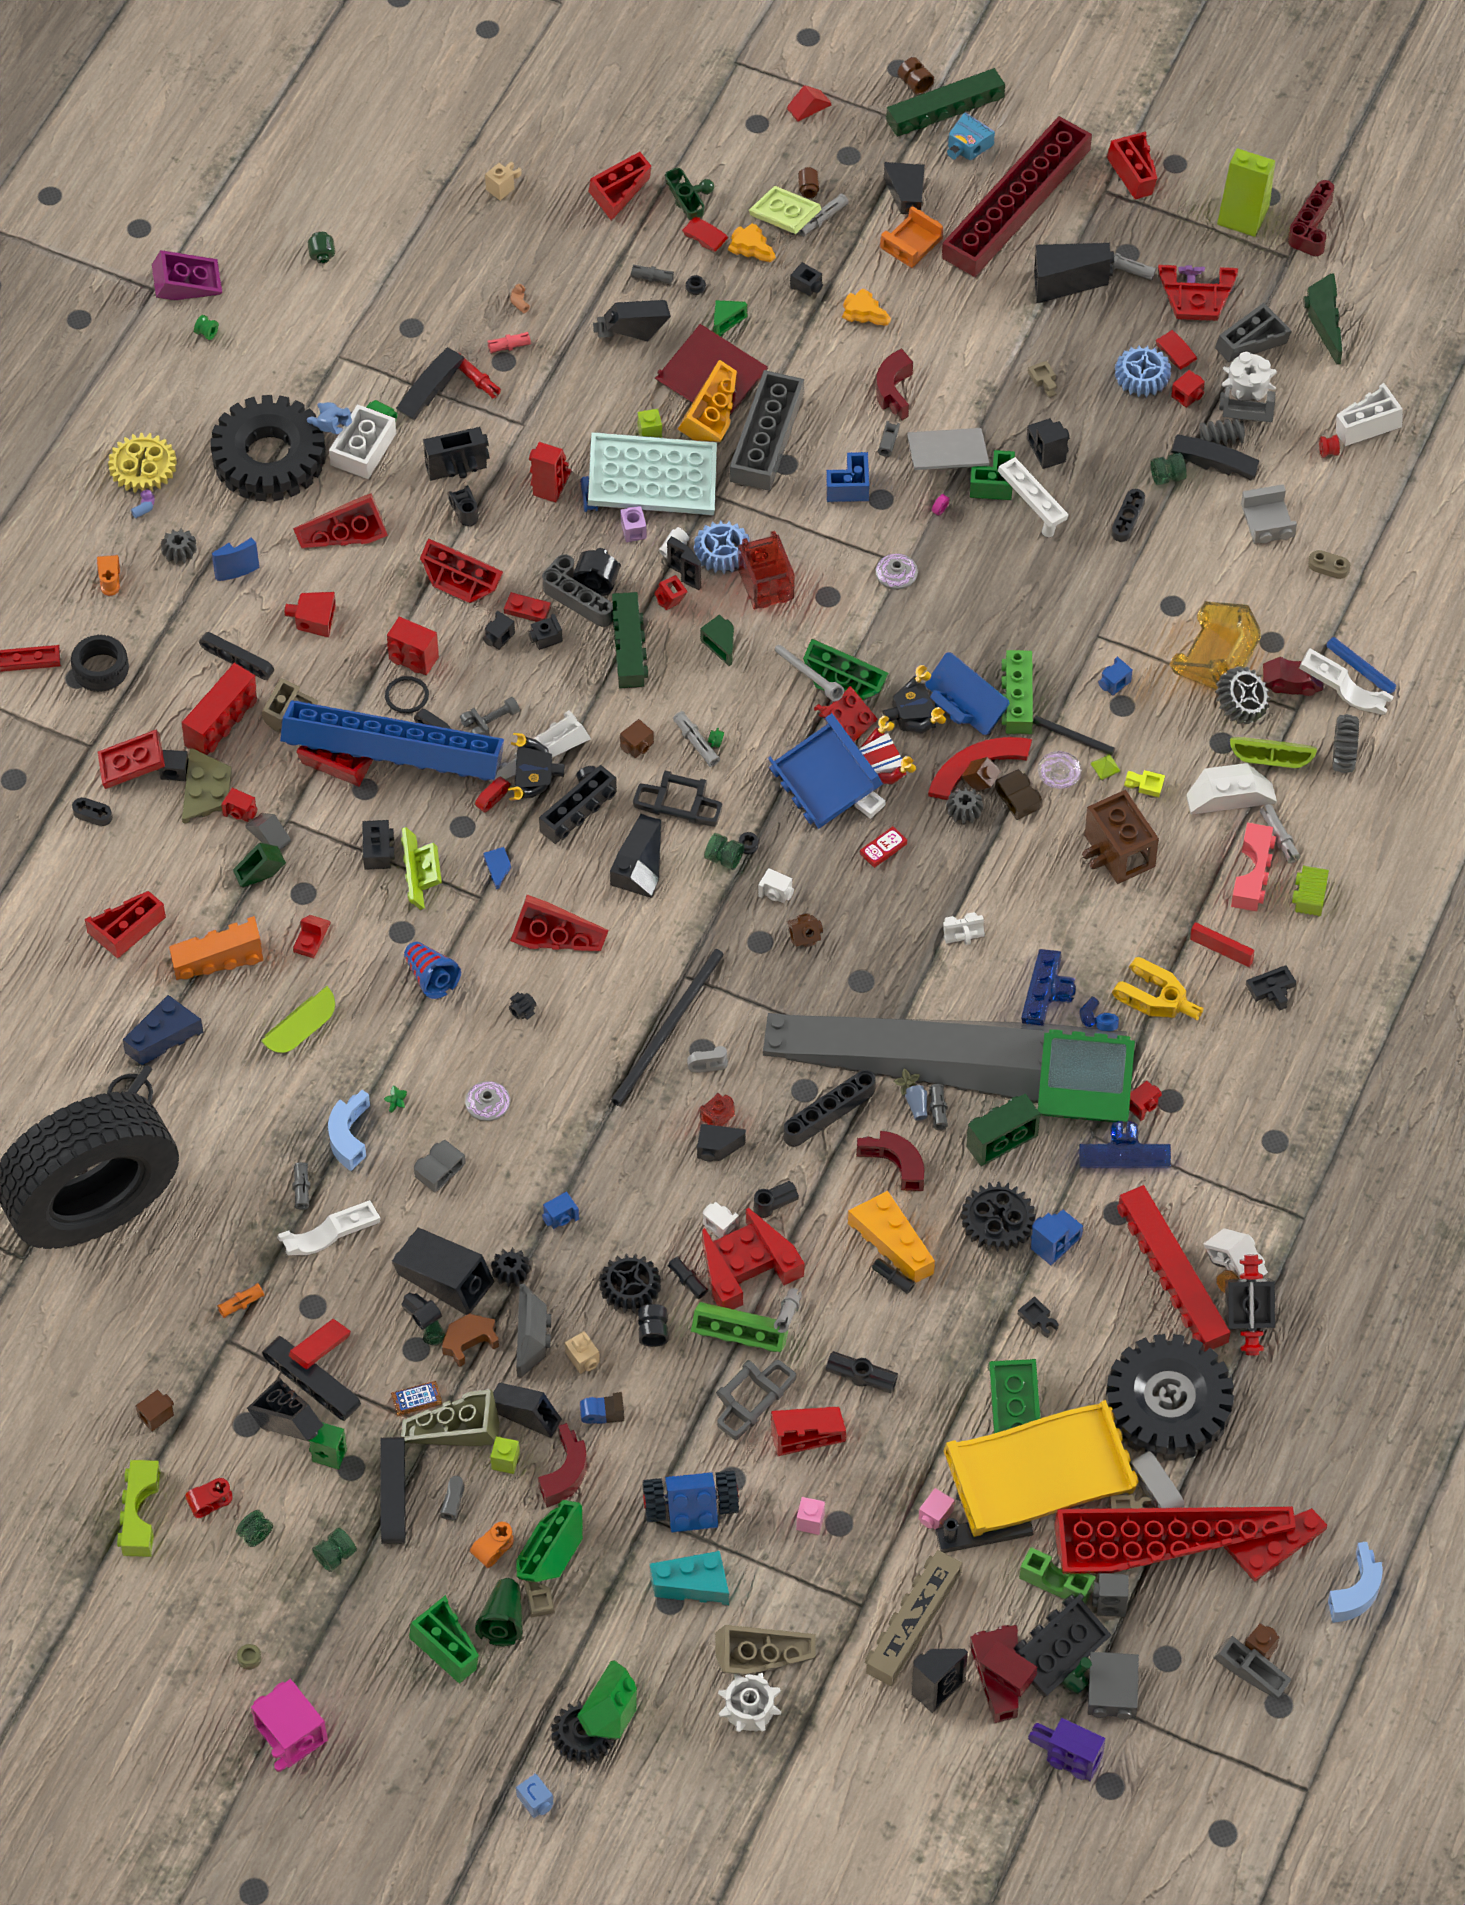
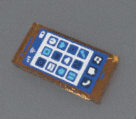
M436 1381L391 1393L397 1417L442 1404Z

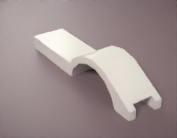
M1311 648L1306 652L1299 667L1306 673L1336 689L1342 700L1359 710L1384 715L1387 712V709L1384 708L1386 702H1391L1394 697L1385 691L1370 692L1360 688L1351 681L1347 669Z
M369 1200L329 1215L321 1225L309 1232L292 1234L288 1230L278 1234L277 1238L284 1243L287 1255H309L327 1248L340 1237L380 1223V1216Z

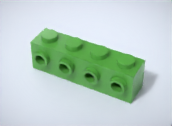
M1006 650V659H1002L1001 671L1006 672V676H1002L1001 688L1006 689V694L1002 695L1009 700V706L1006 712L1002 714V725H1006V734H1032V651Z
M700 1302L694 1311L691 1332L702 1336H712L724 1341L742 1343L750 1347H760L771 1352H781L786 1345L788 1330L780 1333L778 1332L779 1326L777 1329L774 1328V1323L777 1319Z

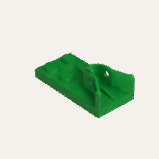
M1036 1359L989 1361L988 1371L990 1374L994 1434L1040 1419Z

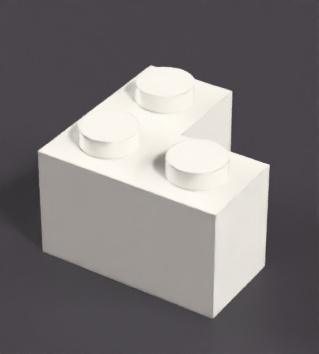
M1223 1228L1204 1243L1213 1263L1226 1266L1232 1279H1240V1274L1244 1273V1265L1239 1263L1240 1259H1244V1255L1257 1254L1258 1259H1263L1255 1248V1241L1248 1234ZM1264 1259L1263 1263L1258 1265V1272L1263 1274V1276L1268 1273L1264 1266Z

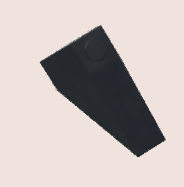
M640 814L610 869V886L652 898L659 882L660 819Z

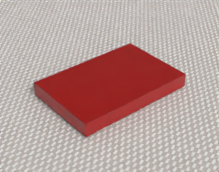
M157 729L97 751L102 785L105 789L165 767L160 733Z

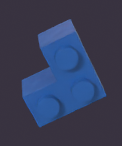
M868 452L847 453L846 470H826L827 502L869 501Z
M1063 1209L1058 1214L1051 1215L1048 1212L1043 1218L1039 1217L1032 1225L1031 1250L1052 1266L1082 1237L1083 1225Z

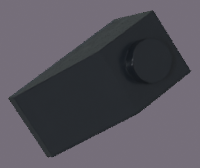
M701 1124L697 1143V1158L707 1162L721 1161L746 1144V1129Z

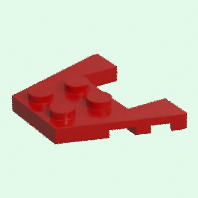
M1158 265V274L1176 319L1218 321L1238 276V268L1220 267L1219 284L1176 282L1177 265Z

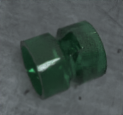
M1181 453L1168 455L1167 459L1162 456L1150 460L1152 478L1157 486L1169 483L1170 479L1176 482L1185 480L1187 477L1186 465Z
M714 833L707 844L704 858L714 863L720 861L723 867L735 870L742 858L744 844L733 839L728 841L726 836Z
M337 1527L327 1535V1541L321 1540L312 1548V1552L318 1562L327 1571L332 1572L341 1565V1559L347 1560L357 1552V1548L343 1529Z

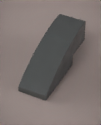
M1233 1635L1225 1640L1213 1657L1244 1681L1275 1698L1280 1697L1292 1680L1257 1650L1253 1649L1251 1651Z

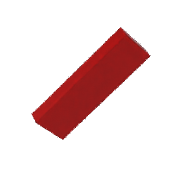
M59 645L0 650V672L61 667Z
M1195 922L1192 926L1190 940L1250 968L1254 959V949Z
M333 1318L290 1350L289 1357L305 1369H308L350 1336L351 1331Z

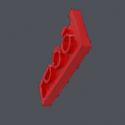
M1311 1508L1294 1515L1295 1530L1224 1546V1549L1255 1582L1324 1532L1328 1525Z

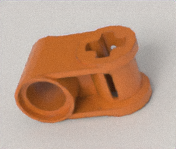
M98 556L97 568L101 592L107 596L115 595L120 590L119 556Z
M497 1522L474 1542L470 1548V1553L487 1568L492 1567L513 1546L512 1527L506 1522Z

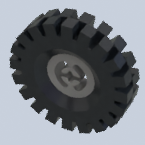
M1165 1334L1153 1336V1342L1151 1343L1148 1342L1146 1337L1136 1341L1135 1349L1128 1346L1121 1353L1120 1361L1115 1360L1111 1367L1110 1375H1108L1105 1400L1108 1407L1113 1409V1421L1115 1427L1121 1431L1122 1440L1126 1437L1128 1438L1127 1446L1136 1452L1141 1447L1145 1448V1453L1150 1451L1155 1457H1157L1158 1453H1163L1164 1460L1176 1461L1177 1454H1182L1183 1459L1195 1457L1197 1449L1204 1453L1212 1447L1213 1440L1218 1442L1223 1436L1225 1427H1228L1231 1418L1234 1385L1232 1378H1228L1229 1369L1224 1361L1217 1362L1218 1354L1211 1348L1205 1352L1202 1350L1203 1343L1194 1338L1190 1344L1184 1343L1185 1336L1173 1334L1172 1341H1166ZM1158 1390H1160L1159 1396H1153ZM1184 1401V1405L1178 1408L1179 1402Z

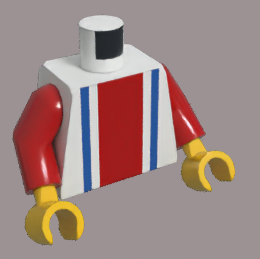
M882 716L878 721L880 728H876L859 750L878 774L882 783L893 785L905 777L906 771L913 773L916 770V766L911 764L914 762L911 757L901 758L889 734L884 733L885 731L893 730L894 723L889 722L885 726L889 718Z

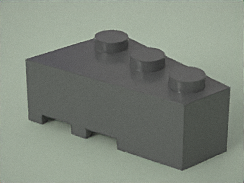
M1262 303L1220 334L1215 349L1228 362H1231L1243 352L1256 354L1287 344L1292 330L1265 303Z

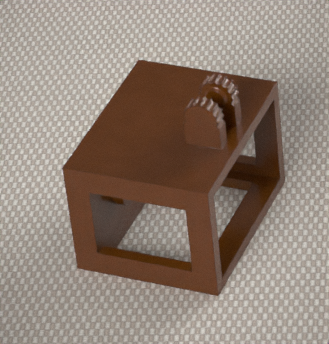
M1126 789L1087 807L1084 836L1091 847L1085 849L1082 852V856L1086 860L1098 855V857L1089 862V867L1092 870L1105 865L1118 885L1156 867L1159 838ZM1141 852L1146 863L1126 872L1128 857Z

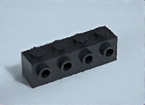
M602 765L598 766L539 817L540 832L554 844L567 838L570 831L576 826L582 825L591 813L597 812L606 800H611L617 792L616 777Z

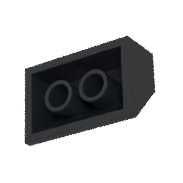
M929 1649L925 1654H919L913 1662L911 1695L933 1713L966 1681L968 1651L966 1649Z

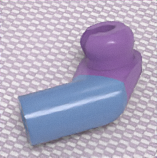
M150 490L142 491L141 504L131 509L135 519L152 510L155 497Z

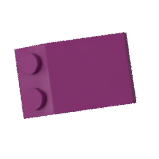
M160 250L151 264L156 298L176 301L222 294L217 259Z

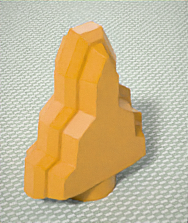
M752 223L745 229L740 226L733 232L731 236L732 242L728 247V251L736 255L742 254L746 257L754 256L766 262H772L776 259L773 249L766 244V237L762 235V229L756 224Z
M862 288L856 295L849 293L843 303L845 311L842 318L850 322L855 320L861 323L869 321L876 325L885 326L891 322V317L888 313L879 307L878 301L872 298L873 294Z

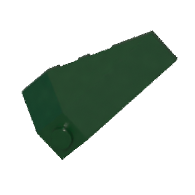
M1330 273L1308 287L1307 296L1303 297L1304 309L1307 308L1309 319L1337 365L1341 364L1343 351L1341 329L1338 327L1339 308H1336L1337 287L1335 274Z

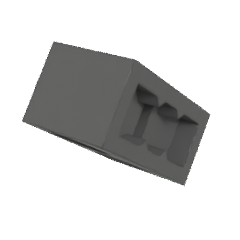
M1099 1574V1582H1094L1092 1607H1097V1616L1126 1617L1129 1597L1128 1575Z

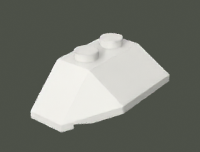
M1248 763L1205 768L1186 796L1191 815L1277 803L1272 782Z

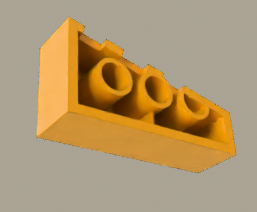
M888 1191L848 1210V1225L858 1230L867 1242L870 1241L878 1248V1252L884 1257L889 1258L893 1265L899 1268L900 1272L917 1283L934 1274L935 1260Z

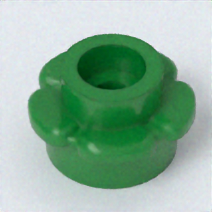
M719 728L710 732L707 742L711 743V748H720L725 732L720 731Z

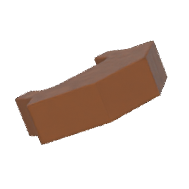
M468 1314L450 1323L442 1344L443 1355L452 1356L457 1365L461 1367L465 1365L463 1351L483 1341L488 1342L492 1349L498 1348L499 1338L495 1334V1319Z

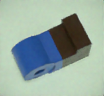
M622 1392L613 1393V1396L585 1398L579 1403L581 1421L583 1423L602 1424L624 1421Z

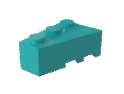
M720 1551L650 1563V1578L654 1597L676 1600L693 1599L699 1600L702 1603L711 1601L720 1602L722 1605H729V1590Z

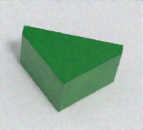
M716 300L714 333L721 336L747 318L746 302Z

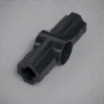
M832 1351L826 1365L827 1372L848 1378L857 1386L864 1387L868 1385L888 1393L894 1391L898 1379V1373L873 1365L867 1358L855 1359ZM864 1370L867 1373L859 1374L858 1371Z

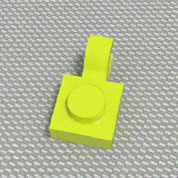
M1144 770L1143 775L1128 771L1124 786L1128 788L1139 787V793L1159 798L1165 775Z

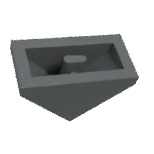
M261 813L245 825L246 829L264 844L278 846L280 850L291 842L290 837L275 814Z

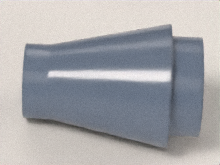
M922 1085L907 1088L905 1098L914 1115V1119L916 1121L926 1119L928 1117L927 1091L924 1090Z

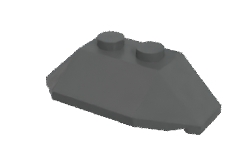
M520 1284L517 1377H523L546 1357V1348H551V1334H547V1328H551L552 1314H547V1305L525 1284Z

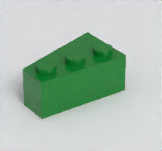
M446 1595L411 1622L409 1638L456 1682L460 1684L477 1670L479 1655L466 1631H463L456 1613H453Z

